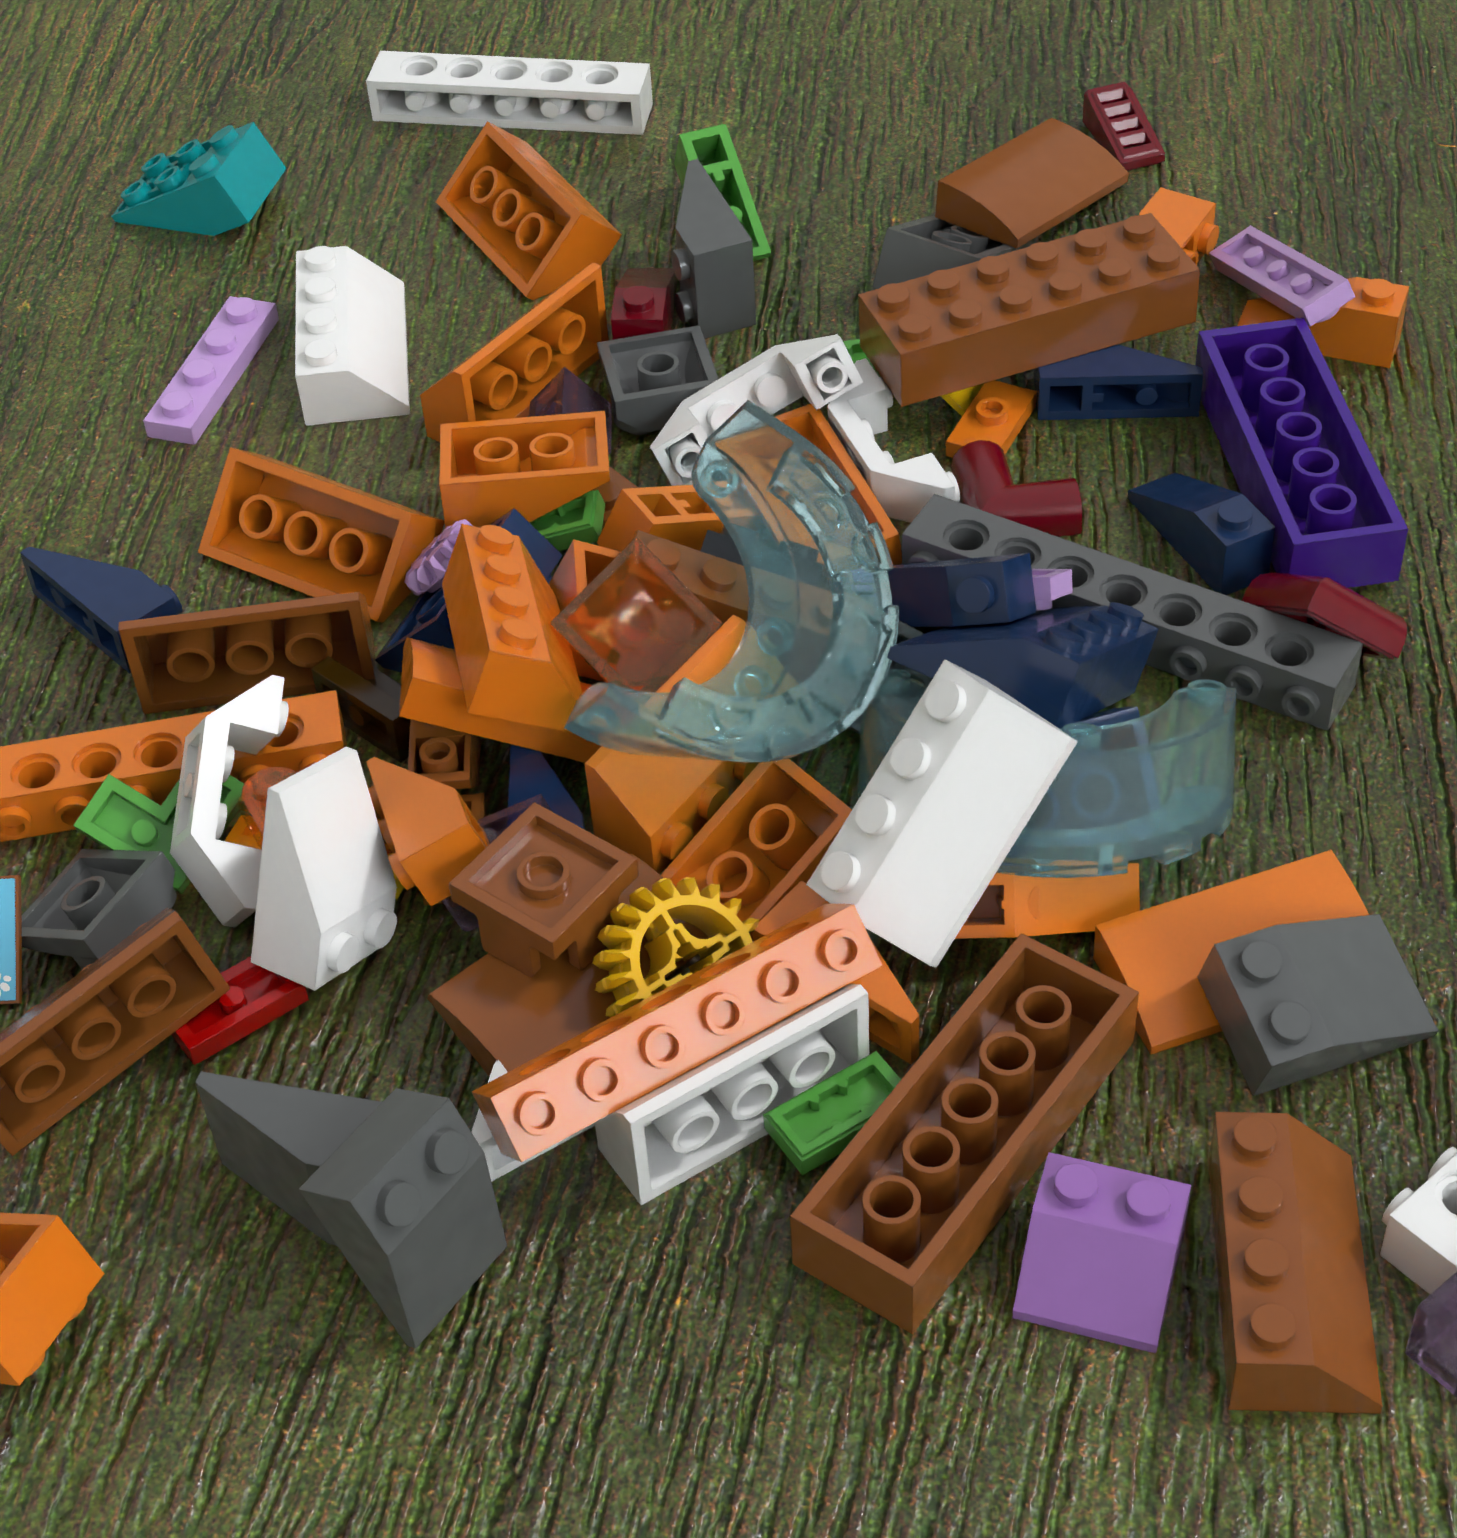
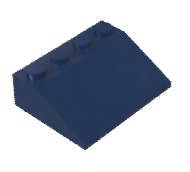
M1111 602L1109 607L1101 605L1038 610L1034 614L1007 623L942 627L891 646L887 658L932 679L945 659L993 684L1060 730H1063L1134 694L1159 628L1143 622L1144 614L1139 610L1116 602Z

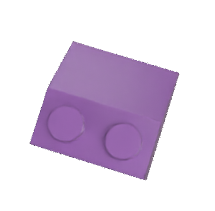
M1048 1152L1032 1209L1012 1318L1156 1353L1184 1238L1191 1185Z

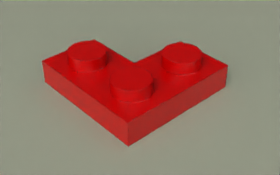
M250 956L220 973L231 989L171 1035L195 1066L308 1001L306 987L251 963Z

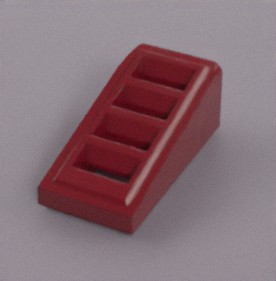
M1126 82L1089 89L1084 93L1082 122L1097 142L1110 152L1127 171L1165 162V152L1136 95ZM1138 144L1140 145V146H1136V147H1131V148L1124 149V147H1129V146L1138 145Z

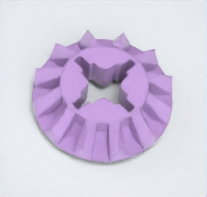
M466 519L456 521L452 526H447L439 536L434 537L433 541L422 550L420 556L411 564V568L406 573L405 584L414 595L418 596L426 591L433 593L442 587L461 524L473 526Z

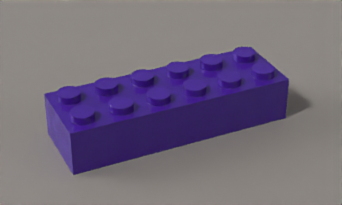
M1305 318L1199 331L1195 365L1203 369L1201 401L1241 493L1275 526L1271 556L1275 572L1328 577L1347 588L1399 581L1408 527Z

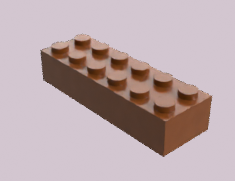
M1152 213L1135 215L1120 222L1095 229H1084L1077 234L1048 242L1034 243L1023 249L998 256H987L976 262L947 270H937L926 276L897 284H887L879 289L858 294L860 347L900 406L903 407L1196 322L1200 269Z
M1021 933L790 1215L792 1264L913 1334L1046 1159L1048 1152L1053 1150L1133 1044L1139 992Z

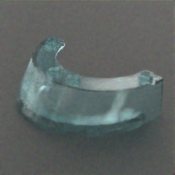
M747 400L705 440L691 473L693 487L698 496L710 506L722 521L735 542L743 562L748 584L749 606L747 622L741 642L726 666L717 675L699 685L683 677L673 685L670 692L663 693L637 691L620 687L613 683H597L589 687L577 700L564 726L565 729L588 741L609 749L652 757L744 763L788 759L812 751L850 727L869 707L888 674L892 660L888 659L887 655L890 647L895 645L897 641L899 606L892 605L888 572L894 567L878 523L869 524L860 506L851 495V492L856 487L826 454L801 434L750 400Z
M883 669L875 672L874 675H863L858 761V799L926 690L924 683L911 678L910 673L904 670ZM1195 680L1190 682L1187 688L1173 692L1171 698L1160 708L1139 718L1104 726L1082 722L1063 726L1060 730L1077 740L1078 743L996 873L1053 878L1128 873V861L1151 857L1157 862L1166 865L1201 851V839L1211 833L1221 836L1230 824L1234 808L1236 688L1226 687L1223 683L1214 680Z

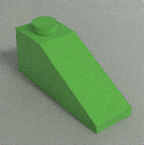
M726 124L679 134L674 165L682 188L684 186L688 161L698 159L752 239L753 261L770 257L771 250Z

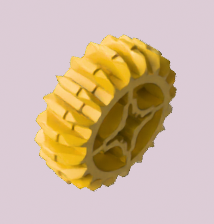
M695 877L682 879L677 883L676 887L670 878H663L652 885L651 891L644 887L636 889L629 895L630 905L620 903L611 911L610 916L615 925H607L602 928L597 937L609 950L596 954L592 964L600 969L609 971V976L596 983L595 991L604 994L613 992L616 1002L609 1005L606 1009L605 1016L611 1018L711 965L720 958L722 959L752 943L753 941L749 933L758 927L759 919L749 918L742 922L736 915L741 908L742 899L732 898L722 905L720 903V884H710L699 892ZM672 919L683 920L696 926L709 938L698 939L692 936L682 923L675 925ZM644 935L648 940L644 947L650 957V970L645 978H643L640 968V947ZM697 954L700 955V960L689 966L690 973L683 976L679 974L668 981L665 980V975L677 968L675 962L682 959L686 961Z

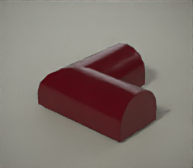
M986 440L968 443L961 447L953 456L951 472L959 486V503L1057 537L1082 534V502L1075 478L1014 484L1003 449L998 444Z
M1271 572L1260 574L1251 581L1242 598V601L1359 641L1363 643L1361 656L1391 660L1399 658L1407 636V624L1404 618L1328 577Z

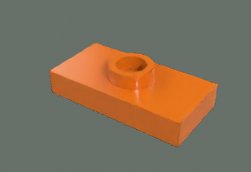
M996 380L984 383L946 440V456L953 458L961 447L978 440L994 442L1006 454L1036 407L1037 391Z

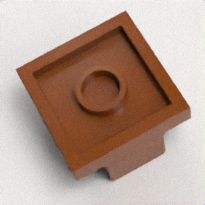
M534 802L449 883L452 901L476 915L482 947L489 954L525 975L533 977L541 969L539 952L556 960L568 948L569 963L579 970H584L592 962L594 956L606 947L597 937L602 928L607 925H615L610 913L613 908L619 905L621 893L639 876L638 862L636 857Z

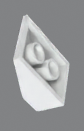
M346 746L269 787L267 791L251 963L314 991L341 973L348 971L353 965L376 950L386 946L390 942L397 924L396 914L393 913L397 886L357 750Z

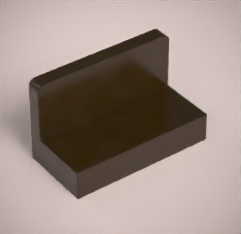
M329 656L311 668L316 693L337 691L344 726L400 763L409 757L411 719L399 717L401 684L376 668L375 679L365 680Z

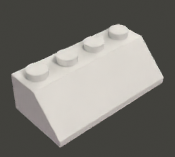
M317 246L309 250L296 251L295 378L306 426L410 415L404 282L347 246L331 248Z
M944 659L806 885L830 904H854L866 929L929 966L937 968L1078 741L993 684Z
M848 984L596 1121L595 1129L598 1149L640 1205H643L766 1136L768 1133L764 1129L763 1114L869 1055L868 992L861 984Z

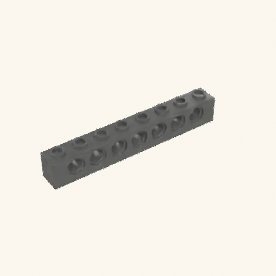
M937 494L931 497L902 533V564L1030 553L1032 569H1072L1073 593L1052 600L1051 609L1101 605L1109 607L1111 602L1133 607L1144 614L1143 622L1159 628L1145 665L1326 731L1329 730L1356 685L1363 643Z

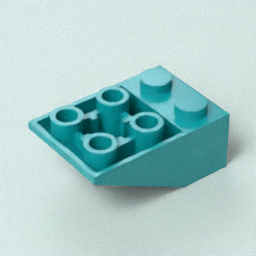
M254 122L236 129L232 125H228L217 131L207 141L200 143L198 139H194L184 144L175 154L166 157L164 153H159L150 158L141 167V171L144 173L141 178L122 192L121 198L123 201L111 217L118 223L215 236L249 223L287 168Z

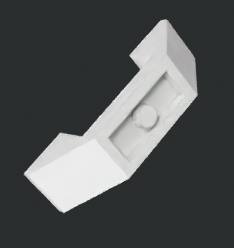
M838 334L775 345L684 399L653 441L650 449L671 486L693 485L723 467L714 450L718 448L715 438L761 422L803 396L818 410L863 383V380Z
M866 358L856 361L855 366L863 383L828 404V423L887 516L911 523L934 494L960 502V490L955 476L950 471H944L933 453L894 463L891 454L879 448L875 442L874 435L888 431L887 408L893 405V395Z
M271 675L207 715L185 737L170 854L222 925L234 928L256 911L262 850L219 840L227 819V806L224 803H220L222 783L227 781L234 762V750L256 755L274 737H279L282 734L287 722L289 707L286 701H282L284 677Z

